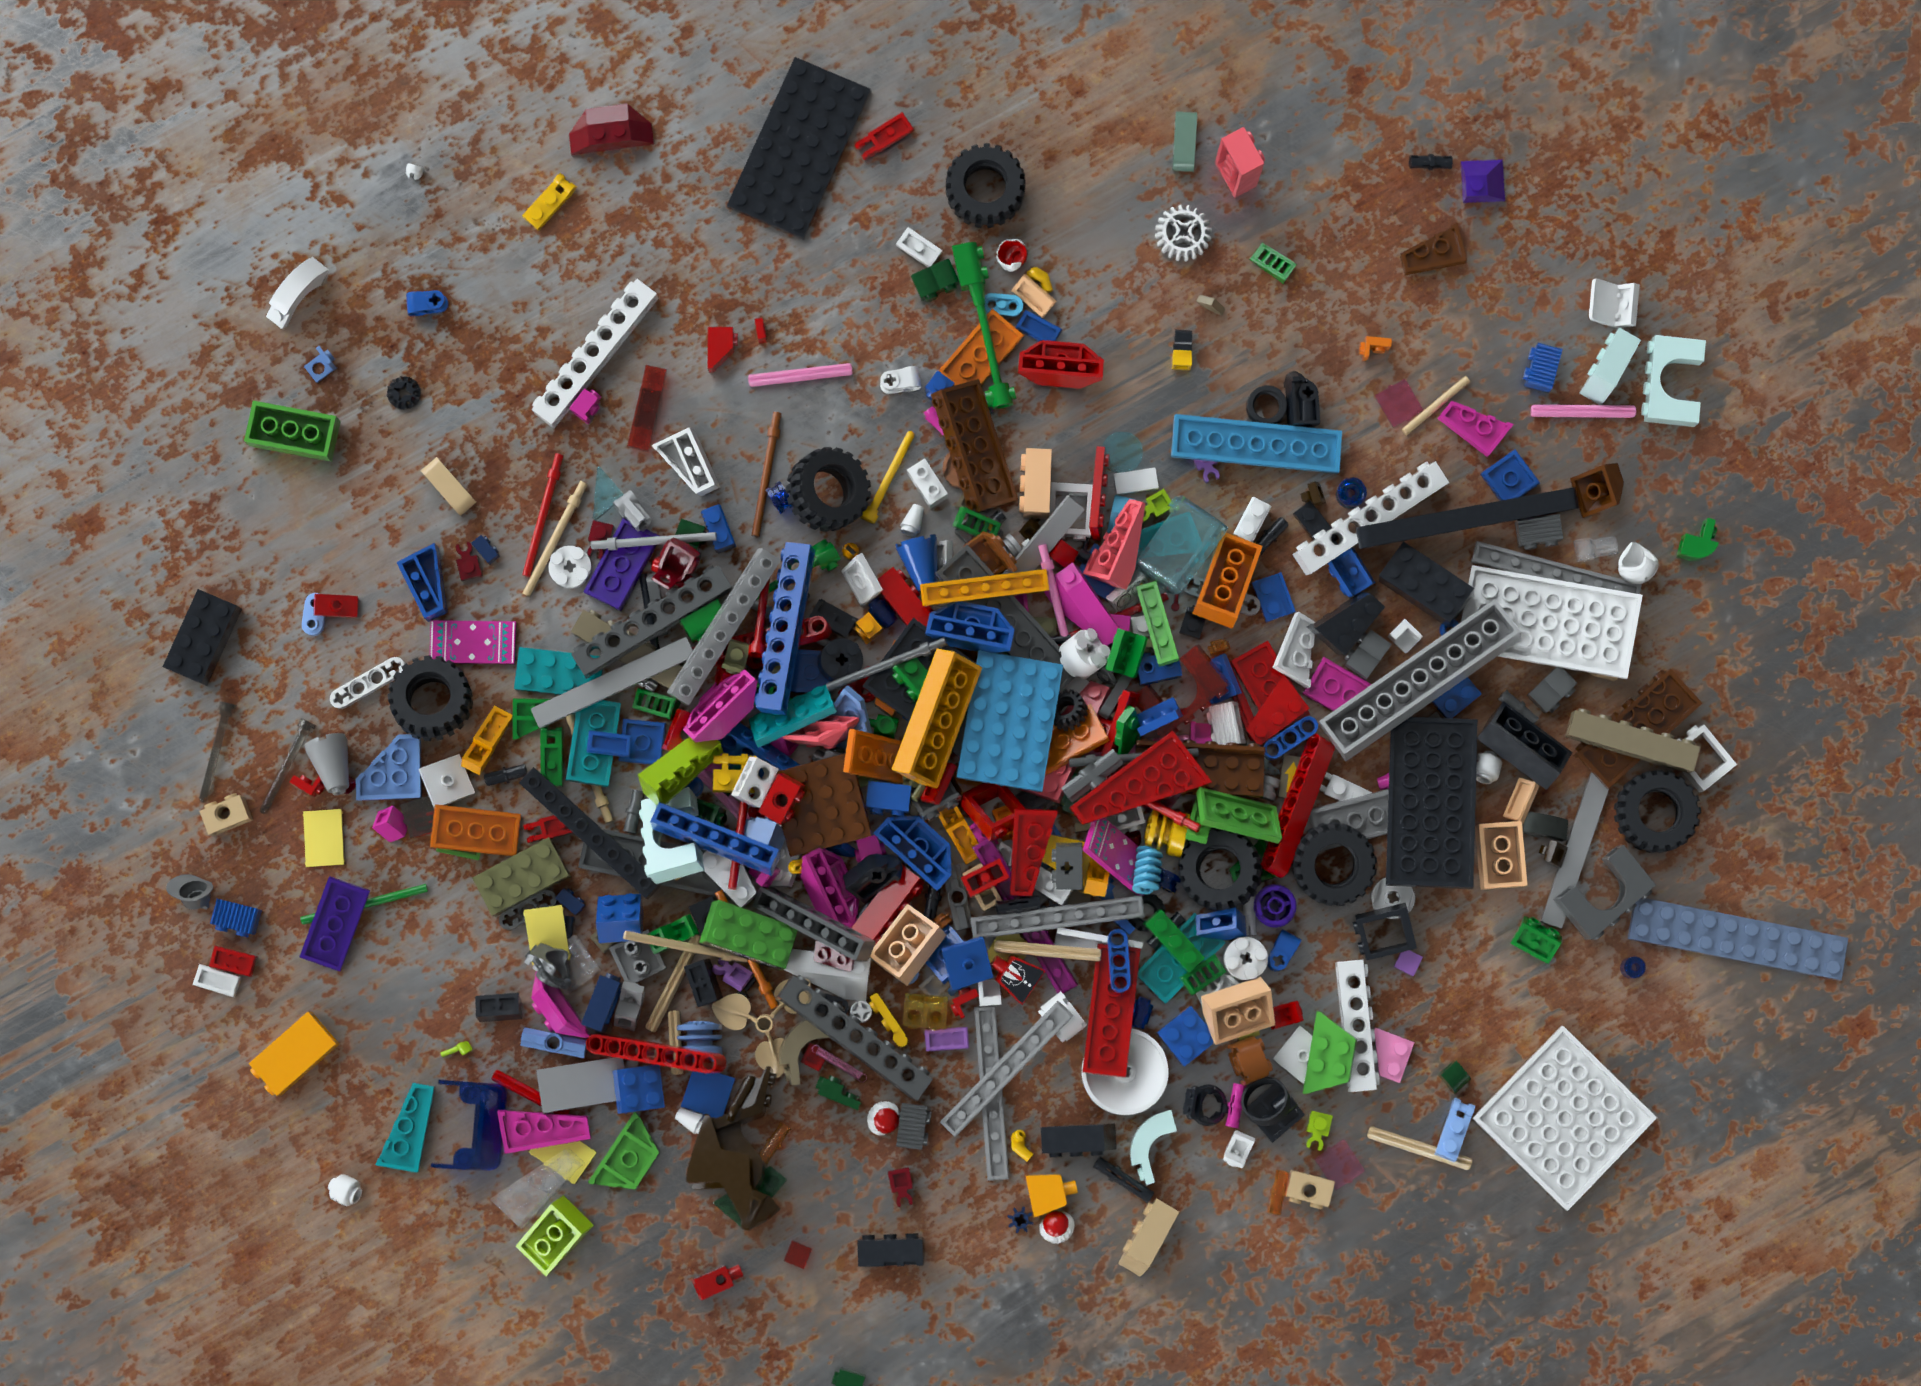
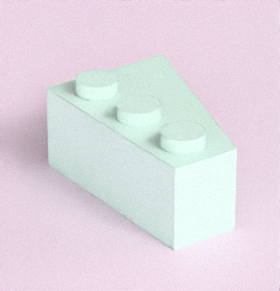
M1620 327L1615 334L1610 333L1605 341L1607 347L1605 349L1602 348L1596 357L1598 362L1597 364L1593 363L1588 371L1589 377L1579 394L1598 405H1602L1616 387L1641 340Z

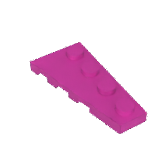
M508 1110L497 1111L505 1154L591 1139L588 1116Z

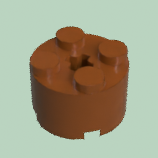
M1250 1036L1227 1045V1049L1232 1051L1228 1053L1231 1066L1236 1076L1241 1075L1243 1080L1240 1083L1242 1085H1247L1267 1077L1269 1072L1273 1071L1270 1060L1266 1059L1264 1055L1265 1045L1261 1038L1256 1039L1254 1036Z

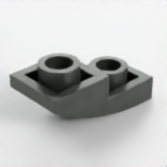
M1528 812L1525 822L1522 824L1523 834L1537 838L1544 836L1563 842L1567 840L1568 820L1552 815Z

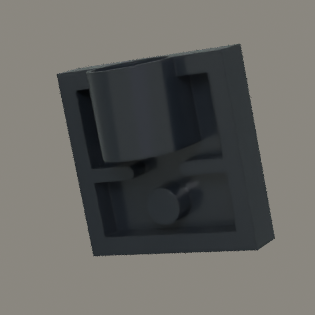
M1277 1085L1270 1086L1247 1106L1248 1113L1253 1117L1261 1119L1275 1115L1280 1111L1285 1102L1284 1089ZM1291 1097L1290 1110L1284 1119L1274 1125L1257 1126L1273 1143L1303 1118L1305 1114Z

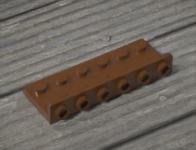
M979 379L944 388L931 394L932 405L936 409L939 426L943 431L945 444L949 449L952 465L956 470L959 486L965 497L966 507L978 513L1019 500Z
M1670 668L1665 672L1660 670L1653 677L1655 681L1650 686L1646 683L1637 691L1639 696L1634 700L1632 698L1628 699L1622 705L1624 709L1619 714L1614 712L1610 717H1612L1611 721L1618 723L1620 721H1627L1633 724L1632 727L1638 729L1641 727L1651 728L1655 734H1669L1695 711L1702 702ZM1583 742L1575 748L1577 752L1573 755L1575 758H1579L1607 789L1613 786L1641 760Z
M1151 738L1137 740L1135 753L1145 752L1158 741H1153ZM1193 740L1183 741V745L1187 749L1198 748L1199 756L1193 758L1212 781L1211 784L1202 786V788L1238 797L1263 798L1264 754L1266 747H1261L1260 744L1254 743L1248 744V746H1239L1235 742L1219 745L1214 741H1207L1205 744L1196 743ZM1199 787L1180 794L1196 795Z

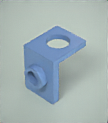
M320 346L316 348L320 355L304 366L316 383L337 369L333 363L335 358L328 349L324 352ZM316 363L324 364L325 370L322 374H315L313 372V366Z

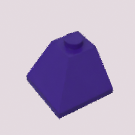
M1503 160L1460 162L1463 203L1505 201Z

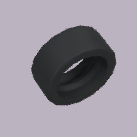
M1264 385L1257 387L1251 392L1247 400L1246 411L1248 417L1252 422L1278 424L1287 411L1285 395L1274 386ZM1269 394L1277 399L1279 410L1275 416L1262 418L1255 412L1254 403L1261 395Z

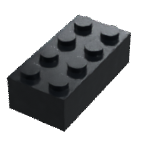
M1404 541L1379 574L1380 583L1448 628L1451 627L1474 595V587Z
M197 589L162 667L208 686L242 608Z
M1504 701L1491 715L1477 737L1485 746L1491 748L1502 759L1510 762L1520 772L1525 773L1536 784L1546 790L1561 774L1573 753Z

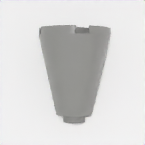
M327 734L326 739L319 740V737L308 741L305 744V751L328 793H333V795L345 793L349 787L348 740L345 734Z

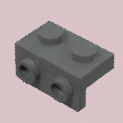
M950 781L939 805L926 803L921 800V797L917 802L912 799L911 801L923 821L926 819L931 821L940 815V811L956 807L959 804L958 801L961 800V796Z

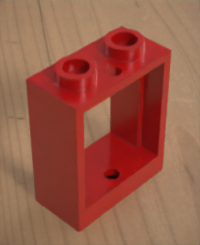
M983 783L962 795V809L990 842L997 838H1003L1007 833L1013 831L1014 808L1025 809L1007 786L1001 788L996 784ZM999 797L1012 814L993 823L980 805Z

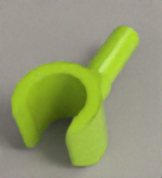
M464 1041L451 1049L441 1052V1056L445 1057L457 1051H460L461 1055L464 1056L473 1049L469 1042Z

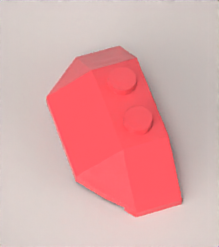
M829 715L783 736V739L796 744L806 745V747L810 748L824 746V749H833L847 738L849 729H854L859 722V717Z

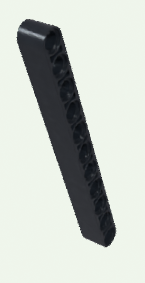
M1576 487L1376 523L1355 529L1359 549L1564 512L1580 507Z

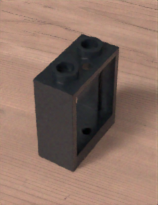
M1406 903L1355 915L1356 921L1352 923L1355 935L1360 934L1362 942H1358L1360 954H1365L1366 960L1417 949ZM1400 915L1406 942L1370 951L1363 924Z

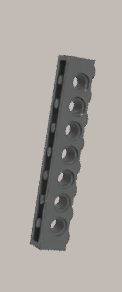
M719 565L706 568L702 572L703 575L698 578L691 577L686 580L683 587L671 589L663 599L651 601L647 605L648 608L643 611L637 610L629 615L630 619L625 622H616L610 627L611 630L605 634L603 632L596 634L590 643L586 645L582 643L575 647V652L571 653L585 678H589L677 625L681 619L730 593L732 586ZM708 582L712 584L710 591L704 592L700 589L703 583ZM685 594H692L694 598L691 602L685 603L682 601ZM667 605H674L675 611L673 613L667 614L664 612V608ZM653 615L657 617L655 624H646L648 616ZM630 627H637L639 629L635 636L627 634ZM612 638L620 639V644L617 647L609 646V641ZM600 649L602 653L600 657L592 658L590 656L591 651Z
M800 975L798 977H790L776 998L913 1101H918L933 1080L928 1076L930 1073L925 1068L914 1066L911 1063L913 1060L904 1053L898 1054L894 1051L895 1046L887 1040L882 1042L877 1038V1032L869 1027L867 1029L860 1025L861 1021L852 1014L846 1015L842 1012L844 1008L835 1001L830 1003L825 999L827 995L818 988L815 990L808 986L809 982ZM802 991L806 992L809 996L806 1004L799 1001V994ZM820 1004L826 1008V1014L823 1017L818 1016L816 1013V1008ZM837 1017L843 1021V1027L840 1030H837L833 1025ZM854 1030L858 1031L861 1036L857 1043L851 1040V1033ZM871 1043L875 1044L878 1048L874 1056L868 1052V1047ZM889 1056L895 1061L891 1069L885 1064V1060ZM906 1069L912 1073V1078L908 1082L902 1077Z

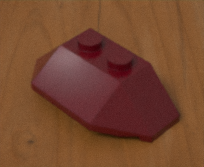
M627 103L585 109L569 133L571 155L654 145L651 122Z

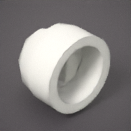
M407 164L406 174L409 179L414 174V180H417L422 176L424 167Z

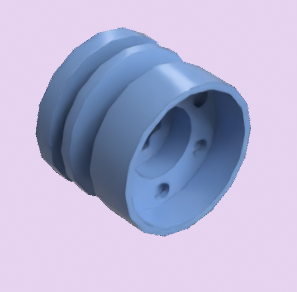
M692 1021L677 1025V1031H687V1036H677V1040L687 1041V1046L683 1047L723 1055V1047L713 1045L714 1040L722 1039V1035H713V1030H722V1024L710 1021Z

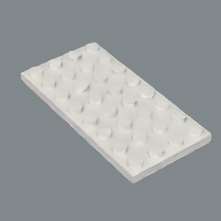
M1472 565L1468 584L1474 587V595L1464 607L1461 622L1496 599L1521 631V640L1498 655L1499 657L1622 679L1628 678L1643 595Z

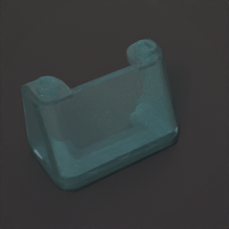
M1183 495L1175 496L1169 503L1171 507L1169 512L1171 514L1147 546L1138 548L1135 567L1150 580L1157 581L1158 586L1168 594H1179L1187 586L1228 529L1223 522Z

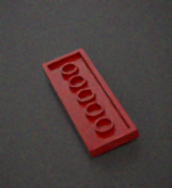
M1098 943L1097 949L1101 950V960L1095 962L1082 1072L1126 1078L1141 948L1128 947L1131 984L1127 991L1116 993L1110 985L1107 944ZM1117 955L1113 958V964L1117 967H1122L1125 964V960L1122 956ZM1123 977L1115 979L1114 983L1117 988L1123 989L1126 987V980Z

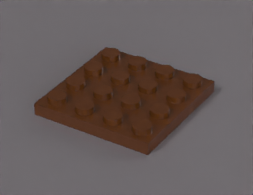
M846 753L777 771V775L785 773L805 785L803 789L805 794L800 803L796 802L793 808L795 813L792 819L781 824L790 857L808 853L817 848L824 849L873 836L858 776L843 772ZM781 794L779 797L780 803L786 805L788 798L786 795Z

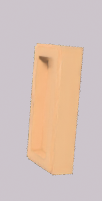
M1026 274L1022 276L1011 290L1042 318L1047 315L1057 302Z
M1519 777L1503 817L1512 821H1522V824H1524L1540 785L1534 781Z

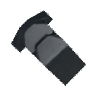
M1292 371L1288 373L1283 383L1287 400L1288 425L1314 428L1321 423L1318 389L1313 382L1299 372Z
M871 854L843 875L846 890L863 903H866L893 880L899 881L901 879L903 865L897 856L891 854Z

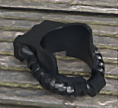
M1210 1084L1200 1087L1192 1086L1191 1089L1187 1088L1183 1114L1188 1119H1194L1203 1126H1213L1222 1121L1225 1113H1228L1229 1107L1227 1106L1226 1095L1220 1088ZM1207 1094H1213L1217 1102L1221 1103L1220 1112L1216 1111L1214 1115L1208 1118L1203 1114L1202 1104Z

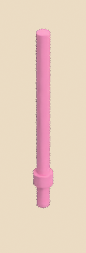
M1042 544L1038 546L1042 560L1040 565L1041 569L1047 570L1049 592L1060 636L1065 637L1069 633L1053 573L1054 564L1053 560H1050L1047 545Z

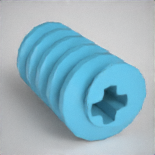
M1150 846L1137 847L1138 853L1136 854L1137 861L1135 862L1136 869L1134 870L1135 877L1133 878L1134 885L1132 890L1138 894H1150L1160 888L1156 883L1161 880L1157 875L1161 874L1162 870L1158 867L1162 866V861L1158 859L1163 858V853Z

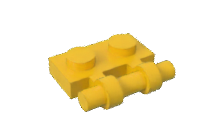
M729 753L713 755V764H722V769H713V792L732 793L748 758L757 756H748V754L729 756ZM728 764H741V770H728ZM753 787L749 790V793H755Z

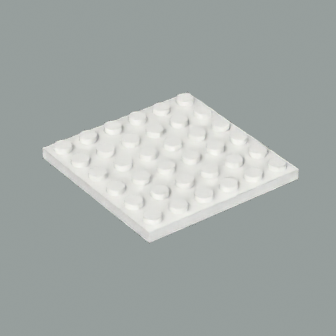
M1561 1026L1472 1117L1566 1211L1582 1197L1657 1118L1564 1026Z

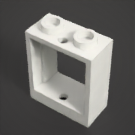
M1051 482L1049 517L1055 511L1056 495L1087 496L1085 529L1069 528L1061 538L1062 540L1065 537H1073L1074 541H1086V537L1090 538L1089 521L1093 485Z
M1697 725L1693 726L1686 732L1688 736L1684 739L1693 741L1701 734L1724 762L1703 779L1695 771L1690 774L1683 772L1699 793L1705 791L1737 765L1705 725L1697 727Z

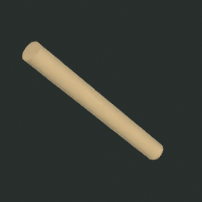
M1464 376L1401 429L1406 436L1467 386L1470 380Z

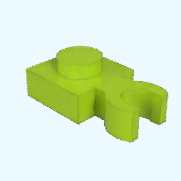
M1164 489L1145 499L1148 505L1145 506L1144 512L1146 516L1143 517V522H1146L1152 513L1155 518H1158L1175 507Z
M1311 1110L1306 1132L1312 1133V1136L1306 1141L1307 1148H1310L1312 1141H1317V1150H1322L1323 1141L1321 1137H1328L1332 1115Z

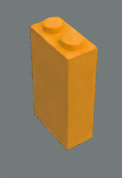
M308 1011L249 1063L252 1067L250 1071L257 1079L261 1078L266 1083L264 1087L272 1096L274 1094L282 1096L340 1043L316 1015Z

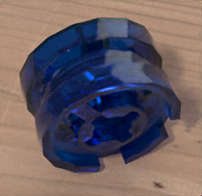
M1355 477L1344 479L1336 490V500L1339 505L1347 509H1355L1360 506L1367 495V489L1363 481ZM1348 490H1353L1355 495L1351 498L1348 497Z
M780 481L775 483L774 487L765 489L780 515L788 507L790 509L793 507L792 504H788L787 498L790 496L786 493V489Z
M1158 867L1162 870L1161 874L1157 875L1161 880L1156 884L1161 889L1175 894L1177 890L1176 885L1181 882V879L1178 875Z

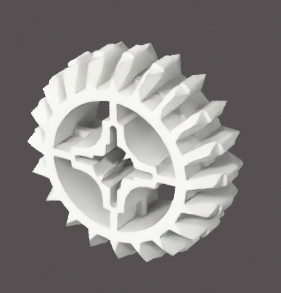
M1179 205L1178 211L1171 207L1170 213L1165 211L1163 213L1164 218L1160 217L1158 219L1161 225H1156L1155 230L1158 231L1155 234V238L1161 239L1157 242V246H1164L1161 251L1162 253L1170 251L1168 254L1169 258H1172L1173 254L1177 255L1176 261H1179L1181 256H1184V261H1188V255L1192 259H1196V253L1202 255L1204 252L1202 248L1207 249L1209 246L1207 242L1211 241V236L1208 234L1211 233L1212 229L1206 227L1210 223L1209 220H1203L1205 217L1204 213H1201L1199 216L1197 215L1198 208H1195L1193 212L1190 211V205H1187L1186 210H1183V206ZM1183 218L1188 219L1190 221L1188 223H1182L1176 219ZM1169 224L1172 225V230L1175 232L1171 240L1168 239L1166 234V228ZM1196 226L1199 228L1200 231V239L1198 242L1194 240V236L1192 235V231ZM1180 230H1186L1187 235L1179 236ZM1179 243H1185L1188 247L1181 248L1177 247L1176 245Z

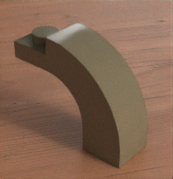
M807 1020L800 1022L788 1032L780 1048L779 1064H788V1068L784 1069L785 1080L789 1081V1085H800L798 1057L803 1046L814 1039L830 1038Z

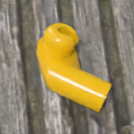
M1032 267L1031 270L1027 271L1026 275L1033 281L1037 280L1040 282L1043 290L1047 293L1053 292L1048 273L1038 267Z
M802 858L790 861L788 864L790 873L801 874Z
M1019 1129L1014 1131L1011 1136V1148L1027 1162L1033 1153L1025 1147L1026 1134L1023 1130Z

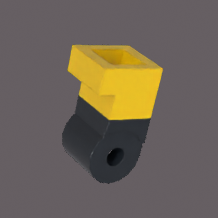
M1175 329L1172 369L1191 370L1192 330Z

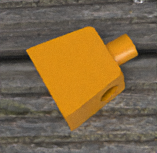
M1061 1174L1025 1176L1034 1217L1066 1206L1065 1196L1078 1193L1075 1180L1063 1183Z

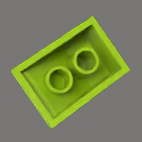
M563 1195L545 1210L518 1242L516 1247L547 1276L585 1237L594 1225Z

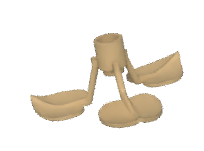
M789 979L782 981L776 987L774 997L781 1004L770 1015L762 1014L758 1018L749 1015L748 1013L751 1010L749 1000L744 995L737 993L729 994L712 1004L715 1016L725 1027L732 1030L743 1029L748 1018L755 1022L758 1031L765 1033L769 1042L764 1041L758 1045L755 1051V1059L764 1070L767 1066L772 1067L773 1073H776V1078H779L784 1073V1069L788 1067V1064H779V1052L784 1039L777 1038L773 1040L769 1031L774 1024L773 1017L783 1006L787 1012L796 1013L776 998ZM802 991L799 994V1001L806 1004L809 996L806 992Z

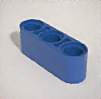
M1311 716L1304 717L1263 745V747H1266L1264 758L1269 761L1276 760L1310 738L1318 730L1317 720ZM1303 722H1310L1312 724V732H1305L1303 730ZM1285 734H1293L1295 736V743L1288 744L1284 739ZM1267 746H1276L1278 750L1277 755H1269L1267 753Z
M1115 929L1110 932L1107 938L1110 985L1116 993H1123L1129 989L1131 984L1128 938L1123 930ZM1120 934L1123 937V943L1121 945L1113 944L1111 940L1112 935ZM1117 955L1122 956L1125 960L1124 966H1115L1113 958ZM1117 977H1123L1126 980L1125 988L1119 989L1115 986L1114 981Z

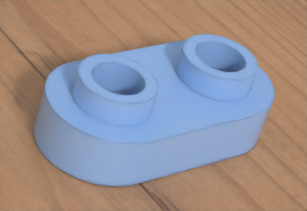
M319 593L308 595L304 604L301 625L303 631L311 636L319 635L324 630L326 616H313L314 607L312 602L314 601V594ZM311 621L316 623L313 628L309 627Z

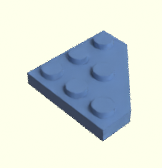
M846 686L834 703L837 712L832 715L859 717V722L854 729L872 733L864 698L851 687ZM848 736L844 741L837 744L836 747L846 750Z
M411 734L397 735L392 740L393 742L356 778V800L421 799L422 780L419 773V768H421V737L416 739Z

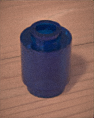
M877 597L868 604L870 607L868 612L885 630L898 620L895 616L896 612L884 598L880 600Z
M1635 956L1625 958L1620 965L1622 975L1629 979L1641 977L1646 970L1645 962ZM1632 964H1635L1636 971L1632 970Z
M1139 996L1138 1000L1135 999L1132 1026L1144 1030L1145 1025H1148L1154 1005L1150 1004V999Z

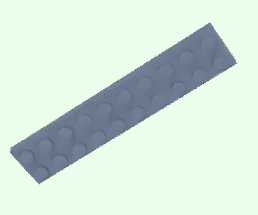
M1640 898L1635 903L1637 906L1632 910L1627 939L1842 980L1848 938L1647 898Z

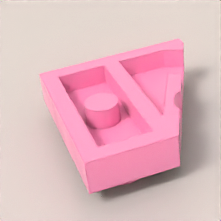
M1374 1028L1379 1076L1400 1083L1414 1042Z

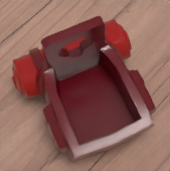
M673 537L665 543L660 556L656 557L652 562L651 571L656 573L652 580L668 590L675 585L678 588L685 585L684 582L693 577L691 574L699 564L700 553L689 544ZM660 577L667 579L670 583L662 581Z

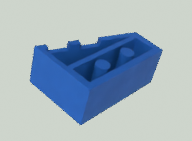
M433 543L397 561V565L424 619L430 622L448 613L439 547Z

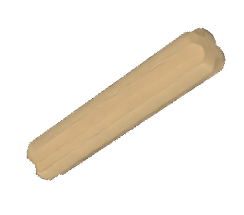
M677 1010L669 1011L670 1045L682 1047V1041L677 1040V1036H681V1031H677V1025H681L680 1012ZM674 1053V1055H673L674 1061H675V1059H676V1054H675V1053ZM671 1067V1073L673 1075L683 1074V1069Z

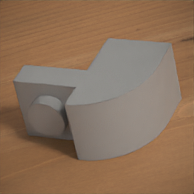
M623 982L620 1001L615 1012L614 1026L635 1031L646 993L644 992V986L633 982Z

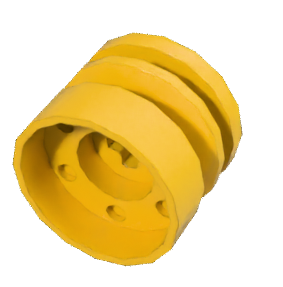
M1153 810L1146 824L1144 834L1145 846L1151 847L1152 842H1155V849L1160 851L1162 844L1166 845V855L1181 858L1188 827H1181L1175 824L1174 820L1168 819L1165 815H1162V818L1158 817L1159 812Z

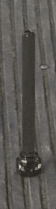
M222 701L219 703L218 710H220L219 714L221 716L199 800L202 803L208 800L229 717H232V713L235 714L237 705Z
M300 719L297 725L299 727L297 731L299 732L260 808L262 814L268 813L306 736L313 733L317 725L305 719Z

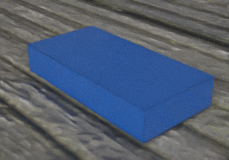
M1026 309L1015 327L1038 342L1041 340L1057 341L1062 332V329Z
M589 730L586 753L629 758L632 735Z

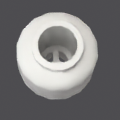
M1485 751L1477 755L1476 781L1483 784H1491L1499 778L1502 761L1495 752Z
M345 1174L333 1178L328 1186L330 1198L344 1206L356 1204L362 1195L360 1182Z

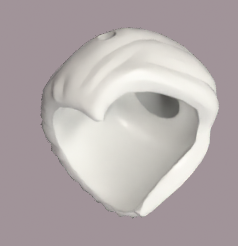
M1631 542L1619 558L1618 570L1620 576L1625 581L1631 584H1643L1655 575L1659 562L1649 550L1636 542Z

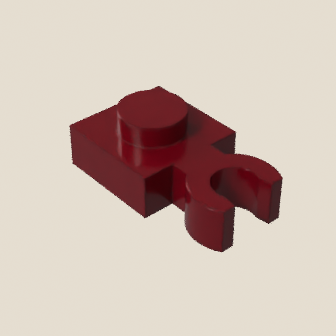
M593 520L588 542L611 538L614 525ZM591 546L587 550V555L589 557L592 556V552L594 551L591 549ZM594 549L599 551L598 559L601 560L604 554L603 549Z
M467 542L468 549L466 551H461L460 545H456V551L462 557L456 560L461 581L483 576L478 556H471L473 546L470 542Z
M909 1167L888 1171L891 1192H898L897 1206L901 1207L900 1200L903 1197L908 1198L909 1205H912V1196L907 1192V1190L913 1189Z

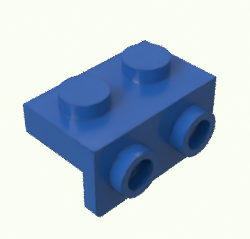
M1351 547L1327 563L1330 574L1334 578L1336 577L1340 583V590L1349 598L1354 597L1375 583L1354 547Z

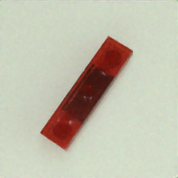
M649 365L645 366L628 440V448L649 452L667 369Z

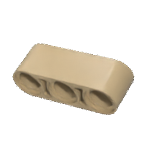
M437 457L421 470L460 516L477 503Z

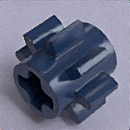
M1024 1206L1021 1211H1017L1014 1207V1215H1007L1009 1219H1012V1223L1008 1226H1015L1016 1233L1022 1228L1025 1232H1028L1026 1226L1034 1224L1028 1218L1032 1216V1212L1026 1214ZM1023 1214L1026 1223L1018 1226L1014 1218Z

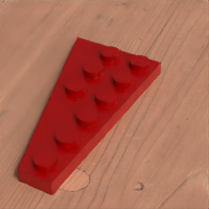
M1171 731L1073 804L1070 809L1081 824L1085 825L1211 784L1212 781L1174 731Z

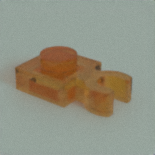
M1218 639L1210 642V646L1206 648L1208 657L1229 652V641Z

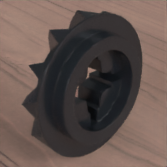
M400 376L393 379L390 385L387 386L388 400L398 409H410L420 399V386L411 377ZM404 387H407L406 390L411 395H404L403 398H400L401 394L397 390H403Z

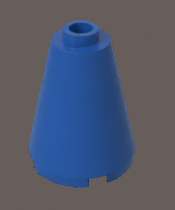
M931 534L930 538L926 539L924 536L902 541L901 544H895L896 550L918 592H921V584L938 582V577L935 574L938 571L936 534Z

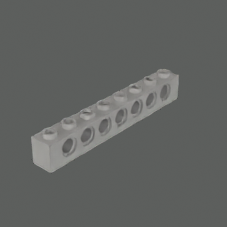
M763 548L757 549L668 689V694L686 705L691 703L781 561L779 558Z

